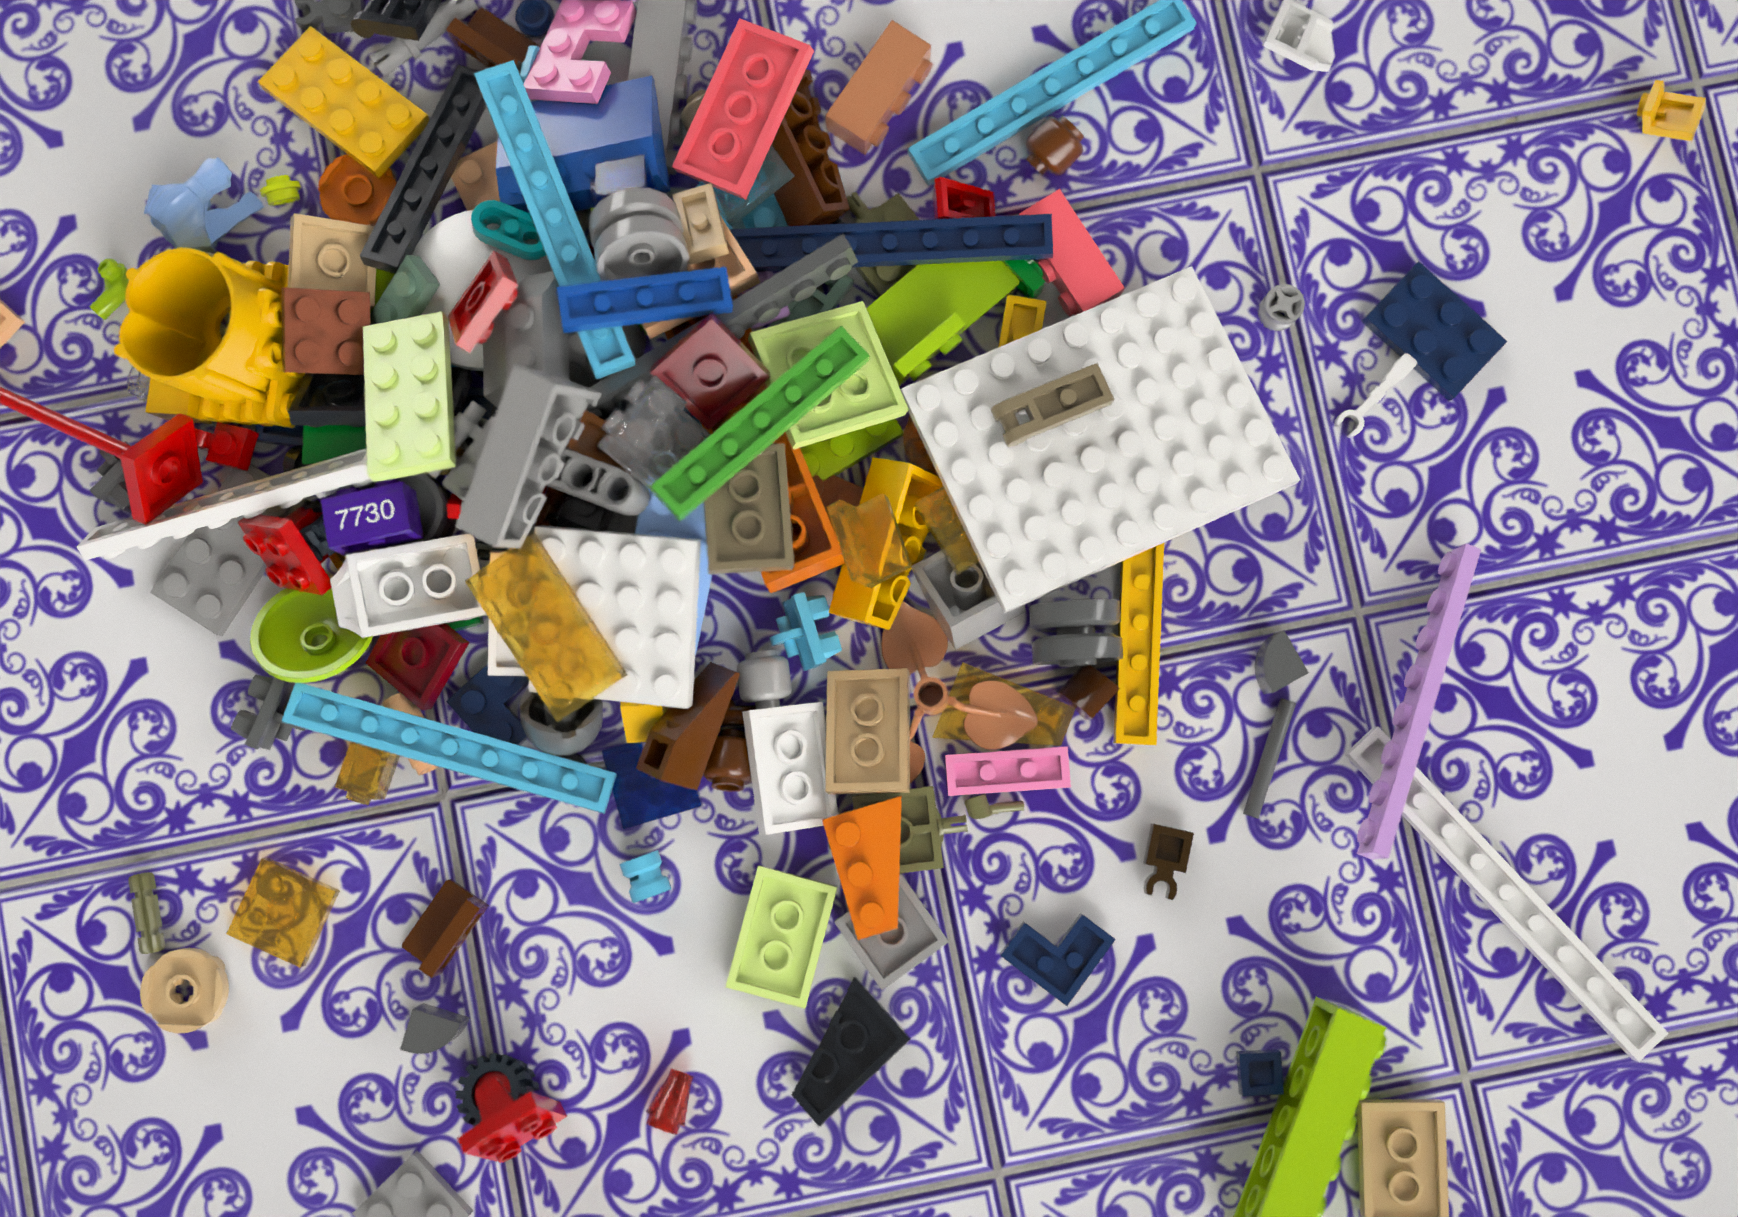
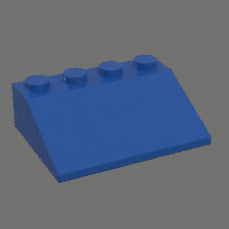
M653 76L606 85L598 104L545 100L531 101L574 211L595 208L600 201L612 193L628 188H650L662 193L671 192ZM498 136L496 175L500 202L529 213Z

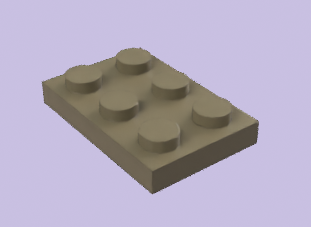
M785 443L771 444L703 502L708 574L793 570L794 568Z

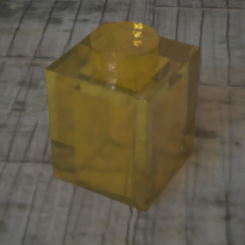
M350 742L335 787L347 791L345 798L361 804L369 805L371 799H385L400 756Z

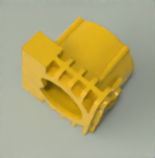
M175 248L153 256L138 269L129 268L126 271V277L129 279L126 287L125 299L130 312L121 324L119 344L114 347V353L119 357L127 359L135 369L150 377L146 413L168 421L181 413L192 418L194 423L212 424V421L225 424L233 422L241 425L259 424L261 426L279 425L287 428L295 427V425H291L288 410L303 381L305 373L282 372V288H288L289 265L273 261L267 264H262L258 261L241 263L221 252L211 256L193 248ZM231 311L229 325L222 339L220 324L225 315Z

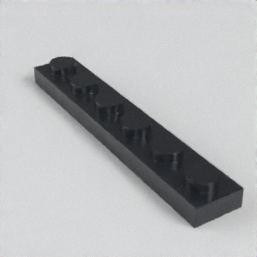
M457 65L360 254L364 265L395 274L406 255L413 254L486 108L474 73L480 70Z

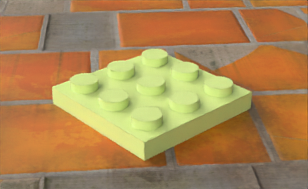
M863 301L750 332L748 341L754 356L770 371V378L765 382L767 387L840 326L870 355L869 362L786 431L792 449L902 417L909 410Z

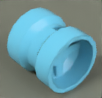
M658 850L619 864L623 876L630 879L631 888L629 894L632 903L672 889L668 877L662 875L660 869L662 859Z

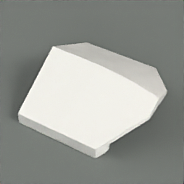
M1283 0L1262 41V45L1310 70L1328 72L1335 57L1331 35L1333 21L1293 0Z

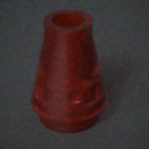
M673 1068L670 1069L668 1077L646 1111L649 1113L647 1125L674 1135L678 1134L680 1126H685L690 1089L694 1076Z

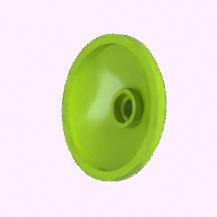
M285 588L273 596L257 614L250 632V646L259 665L271 676L287 682L308 683L332 677L347 669L365 652L373 636L362 638L349 629L339 627L332 588L323 595Z

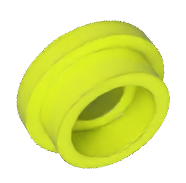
M289 175L268 178L265 180L267 186L260 189L261 196L266 197L269 206L283 205L300 199L298 192L301 189L300 182L291 181Z

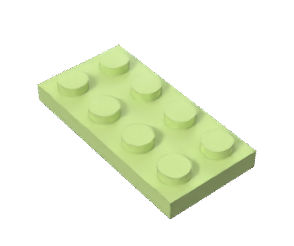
M441 311L363 326L367 475L374 482L456 467L448 318Z

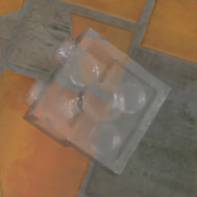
M656 375L647 383L640 379L625 396V399L630 402L623 412L616 409L606 420L602 429L607 433L597 445L650 490V486L711 435L683 410L687 402Z

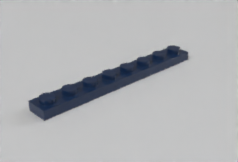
M1052 214L729 229L756 272L782 271L842 234L846 237L858 260V263L854 264L852 268L1053 258Z

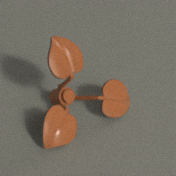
M902 602L890 630H883L881 651L885 664L889 669L908 668L910 675L918 670L921 678L914 688V699L918 708L914 712L915 715L910 725V783L919 776L925 763L924 750L918 744L911 741L924 714H940L946 709L947 705L963 712H968L964 721L967 736L974 744L989 750L1010 746L1037 726L1038 719L1030 703L1018 691L1005 683L983 681L975 684L969 695L970 705L956 700L955 697L949 696L945 684L940 679L928 677L925 667H934L943 660L948 648V638L936 619Z

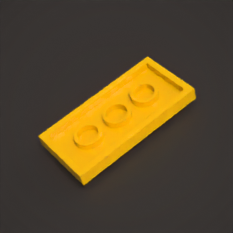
M311 26L258 81L265 92L378 178L388 170L422 133L430 120L429 116L419 107Z

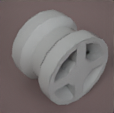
M1281 284L1275 286L1259 304L1258 316L1260 321L1270 330H1286L1303 313L1305 306L1304 297L1299 289L1292 285ZM1279 311V312L1284 313L1285 315L1283 316V314H1279V313H1275V312Z

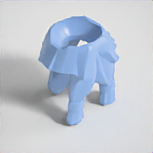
M217 157L215 159H206L194 176H191L183 184L152 185L151 189H149L144 214L150 215L151 224L160 230L164 238L175 248H193L208 253L216 252L214 247L217 246L221 238L240 222L248 219L250 215L264 208V206L255 194L248 192L242 196L239 202L228 209L216 208L210 210L213 195L231 187L232 172Z

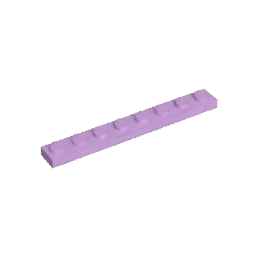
M1467 543L1447 552L1440 562L1438 573L1442 576L1438 589L1432 593L1427 604V611L1430 612L1427 625L1420 631L1416 640V649L1419 651L1415 664L1409 668L1405 676L1404 686L1407 687L1404 701L1398 705L1393 716V725L1396 726L1392 740L1385 745L1381 755V763L1384 764L1380 779L1373 784L1370 791L1369 802L1372 803L1369 816L1368 819L1362 822L1358 830L1357 841L1360 842L1357 854L1371 860L1389 858L1481 552L1480 548Z

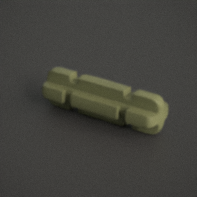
M146 872L132 875L129 877L128 883L130 893L135 894V899H131L136 932H141V937L137 938L139 952L141 954H150L165 949L164 934L159 933L158 927H162L158 896L157 894L153 895L152 889H156L154 874Z

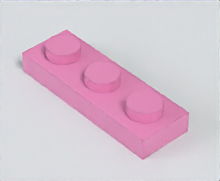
M1068 746L945 755L948 796L1071 787Z

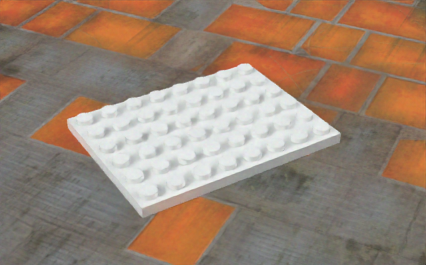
M1192 266L901 388L910 417L1003 613L1293 486L1300 481ZM1098 363L1115 399L1112 405L1038 434L1021 444L1007 447L1002 436L1005 433L1000 421H995L990 410L994 405ZM1025 409L1015 414L1020 425L1030 421Z

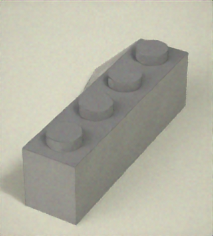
M514 365L510 376L505 381L504 393L496 416L490 423L489 435L483 452L476 462L475 474L469 491L462 501L461 513L456 527L494 547L521 548L546 501L544 494H542L545 485L552 482L554 478H558L565 463L561 462L560 457L570 438L578 440L585 427L583 423L579 422L588 404L595 407L602 393L540 370Z

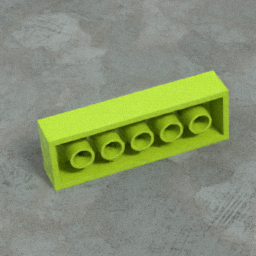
M1316 996L1283 1083L1284 1095L1278 1096L1233 1217L1323 1216L1326 1207L1325 1191L1329 1181H1334L1341 1167V1157L1339 1154L1344 1140L1348 1141L1352 1137L1356 1127V1116H1354L1359 1100L1366 1098L1371 1087L1370 1070L1374 1060H1378L1385 1050L1387 1041L1384 1035L1385 1026Z

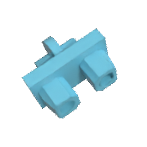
M805 592L792 595L791 599L782 603L786 616L776 619L780 633L770 637V642L772 646L784 644L788 658L799 655L803 670L807 671L827 662L826 659L842 651V647L835 631L818 635L814 621L825 619L829 616L826 597L824 595L806 597Z

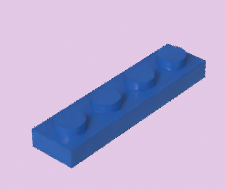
M727 267L557 287L563 333L707 316L711 313L714 315L731 313L733 310Z

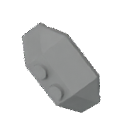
M553 271L526 276L518 283L516 287L518 294L515 301L506 311L500 310L493 320L494 328L491 335L483 343L484 397L497 408L504 393L505 381L510 376L514 365L540 370L569 381L568 333H563L557 287L559 286Z

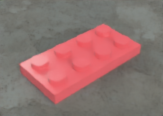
M739 18L672 168L678 173L705 184L711 183L717 189L746 200L814 53L812 47L807 43Z

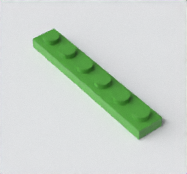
M840 326L650 486L651 491L680 522L869 362L870 355Z

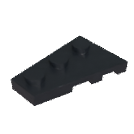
M857 977L853 978L841 1005L836 1010L818 1048L814 1051L792 1093L793 1098L819 1127L912 1039Z

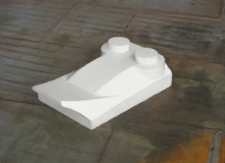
M470 534L346 555L340 570L330 578L339 627L349 629L362 638L459 620H470L475 617L489 615L474 536Z

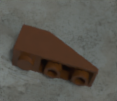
M710 662L694 680L693 705L688 709L670 707L650 729L636 769L658 780L698 790L740 673Z

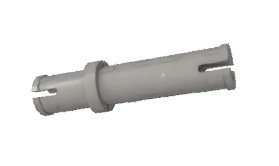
M446 0L438 7L419 41L396 37L376 53L371 54L369 58L375 67L379 68L383 77L386 78L413 57L415 60L419 58L422 49L447 32L446 28L454 18L461 21L479 8L474 0Z

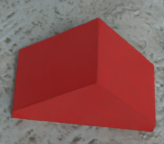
M944 177L935 179L933 191L934 219L996 216L993 191Z

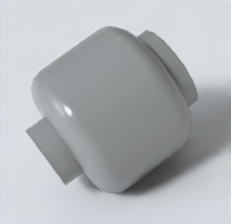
M777 650L746 653L745 660L737 665V672L740 673L738 678L740 697L745 702H755L756 710L780 707L779 699L786 698L791 694L792 685L789 663L785 657L777 655Z

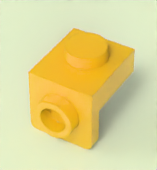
M1655 80L1650 93H1643L1637 109V117H1642L1643 134L1692 141L1706 106V98L1664 92V81Z

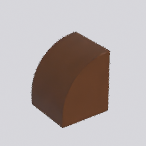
M1090 665L1081 666L1060 688L1057 694L1085 720H1090L1094 718L1120 688Z

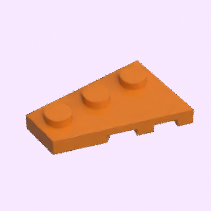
M901 795L822 819L858 940L898 928Z

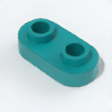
M497 200L481 202L472 211L471 222L473 232L481 242L525 260H538L546 256L530 213ZM490 224H498L500 226L495 230L487 228ZM528 239H535L538 241V243L534 245H527L524 242Z

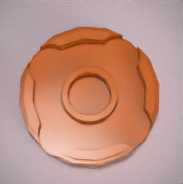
M347 154L337 157L325 168L319 180L318 191L320 192L322 210L333 220L375 226L397 184L395 174L388 168L378 178Z

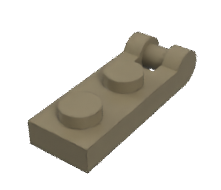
M1095 363L999 402L990 410L995 421H1000L1005 433L1002 436L1007 447H1013L1038 434L1112 405L1115 399L1098 363ZM1025 409L1030 421L1020 425L1015 414Z

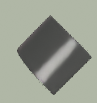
M1285 630L1271 635L1258 650L1255 659V676L1264 695L1274 693L1309 673Z
M423 1003L412 1010L400 1050L415 1054L436 1051L456 1039L466 1028L470 1017Z

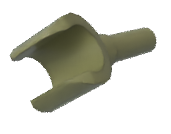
M986 794L969 798L964 802L967 812L972 819H983L1003 812L1024 811L1023 801L1000 802L989 805Z

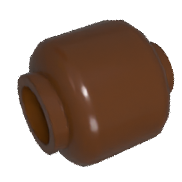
M1062 115L1059 119L1049 116L1026 139V148L1031 153L1026 160L1042 176L1047 170L1055 176H1060L1082 155L1084 148L1080 141L1084 136L1065 116Z
M737 729L721 730L720 736H717L703 774L709 782H712V788L726 792H738L744 789V785L752 782L745 732Z

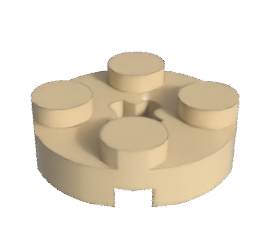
M182 948L170 951L161 956L162 958L158 959L153 966H150L144 974L140 987L142 1007L146 1014L150 1013L153 1019L158 1022L156 1025L167 1032L189 1033L201 1029L220 1017L222 1009L227 1002L229 982L225 972V964L219 957L212 956L204 950ZM185 979L194 988V993L189 996L188 1002L183 1001V994L176 993V986L183 984Z

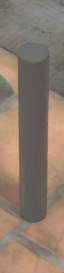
M1280 698L1243 811L1244 815L1259 819L1296 705L1292 701Z

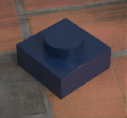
M1279 1050L1236 1051L1238 1089L1241 1096L1284 1095L1282 1058Z

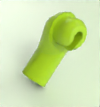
M112 258L104 259L98 266V273L104 278L105 291L89 306L104 320L126 300L125 293L129 279L126 277L127 268L124 264L117 263Z

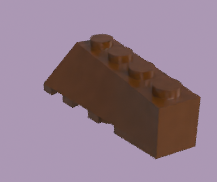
M805 70L761 166L788 226L832 224L850 209L838 166L830 161L827 150L832 145L828 132L821 131L817 116L822 110L819 99L812 97L809 85L813 82L810 70Z

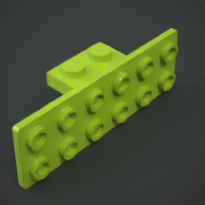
M1002 261L919 264L866 308L899 386L908 378L915 382L932 367L929 361L940 351L944 356L950 353L963 341L960 334L1019 285V279Z

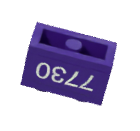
M398 479L378 481L375 483V488L361 491L358 488L341 489L335 492V497L321 499L328 548L343 556L424 538L416 491Z

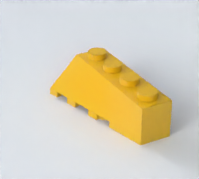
M872 458L848 546L844 554L846 563L841 567L828 613L854 622L890 630L911 585L908 578L911 566L922 561L926 550L922 547L930 528L937 529L943 516L938 510L944 497H948L938 476L911 463Z

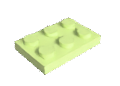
M759 865L726 988L805 1009L838 886Z

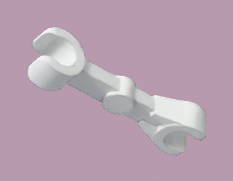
M1408 353L1398 358L1388 369V372L1382 379L1383 382L1372 389L1366 396L1367 399L1357 410L1342 412L1336 417L1334 426L1337 427L1344 418L1348 417L1355 422V428L1347 437L1352 438L1360 433L1364 427L1363 415L1373 404L1376 405L1385 396V391L1389 387L1401 381L1417 365V361Z

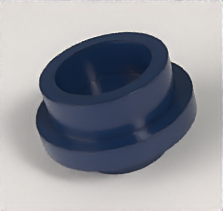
M523 0L515 14L516 24L520 31L532 38L545 36L555 17L551 5L545 0Z

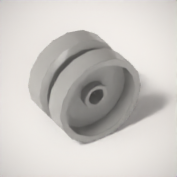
M628 188L614 192L600 201L590 214L589 231L591 242L595 249L596 269L601 281L687 271L689 253L683 235L681 217L676 203L665 193L650 188Z

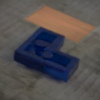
M643 742L626 743L601 751L606 770L617 774L612 791L623 829L703 806L699 789L694 790L664 782L636 769L644 748Z

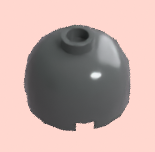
M527 688L520 699L521 724L529 741L544 753L556 756L571 755L583 751L597 737L602 728L603 702L601 699L529 692V688Z

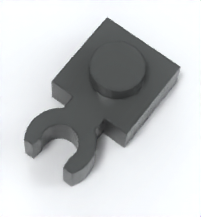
M294 0L299 10L310 9L308 16L295 18L299 28L306 31L311 26L316 29L323 23V27L328 34L354 32L351 28V21L357 12L365 9V0Z

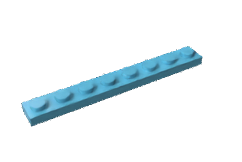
M1159 0L908 148V155L927 186L934 183L936 178L945 177L1194 30L1196 21L1182 0Z
M514 60L474 73L558 286L601 282L595 260ZM621 326L577 331L596 379L636 365Z
M295 683L282 722L603 814H605L617 776L616 773L303 683Z

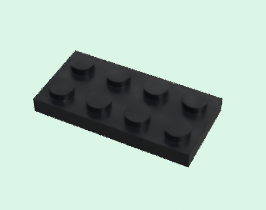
M451 367L454 418L459 411L462 413L472 384L471 370L460 367ZM306 373L288 410L291 425H308L315 428L326 425L366 426L364 375Z

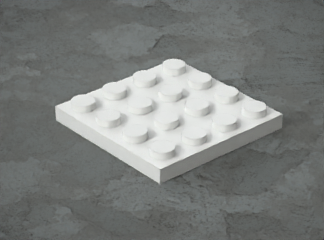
M553 526L535 527L529 692L686 709L693 705L701 539Z

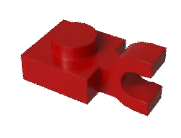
M219 422L216 424L214 434L194 428L197 447L208 451L206 461L220 466L248 471L259 433L247 428Z

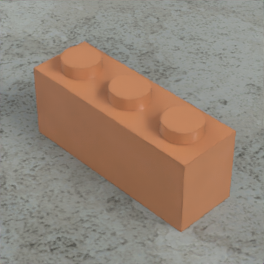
M891 20L826 113V130L866 155L872 145L878 147L889 130L887 123L893 114L900 115L906 108L911 98V94H909L911 88L916 82L919 84L923 83L933 66V63L930 62L931 45Z

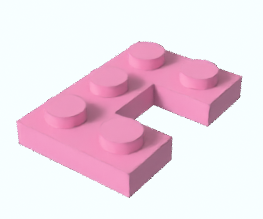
M562 0L524 82L529 99L598 104L611 72L606 62L585 61L581 59L590 41L625 42L636 17L637 10L633 2L625 0Z

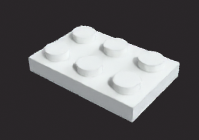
M823 702L744 711L743 720L759 835L824 826L822 819L837 815L838 808L836 794H827L825 792L826 722Z

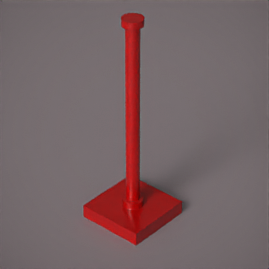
M0 387L1 405L120 458L132 518L140 523L147 525L203 483L194 422L192 418L186 415L177 414L131 446Z

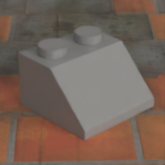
M968 537L911 566L935 619L955 650L1026 612L1024 604L1003 613Z

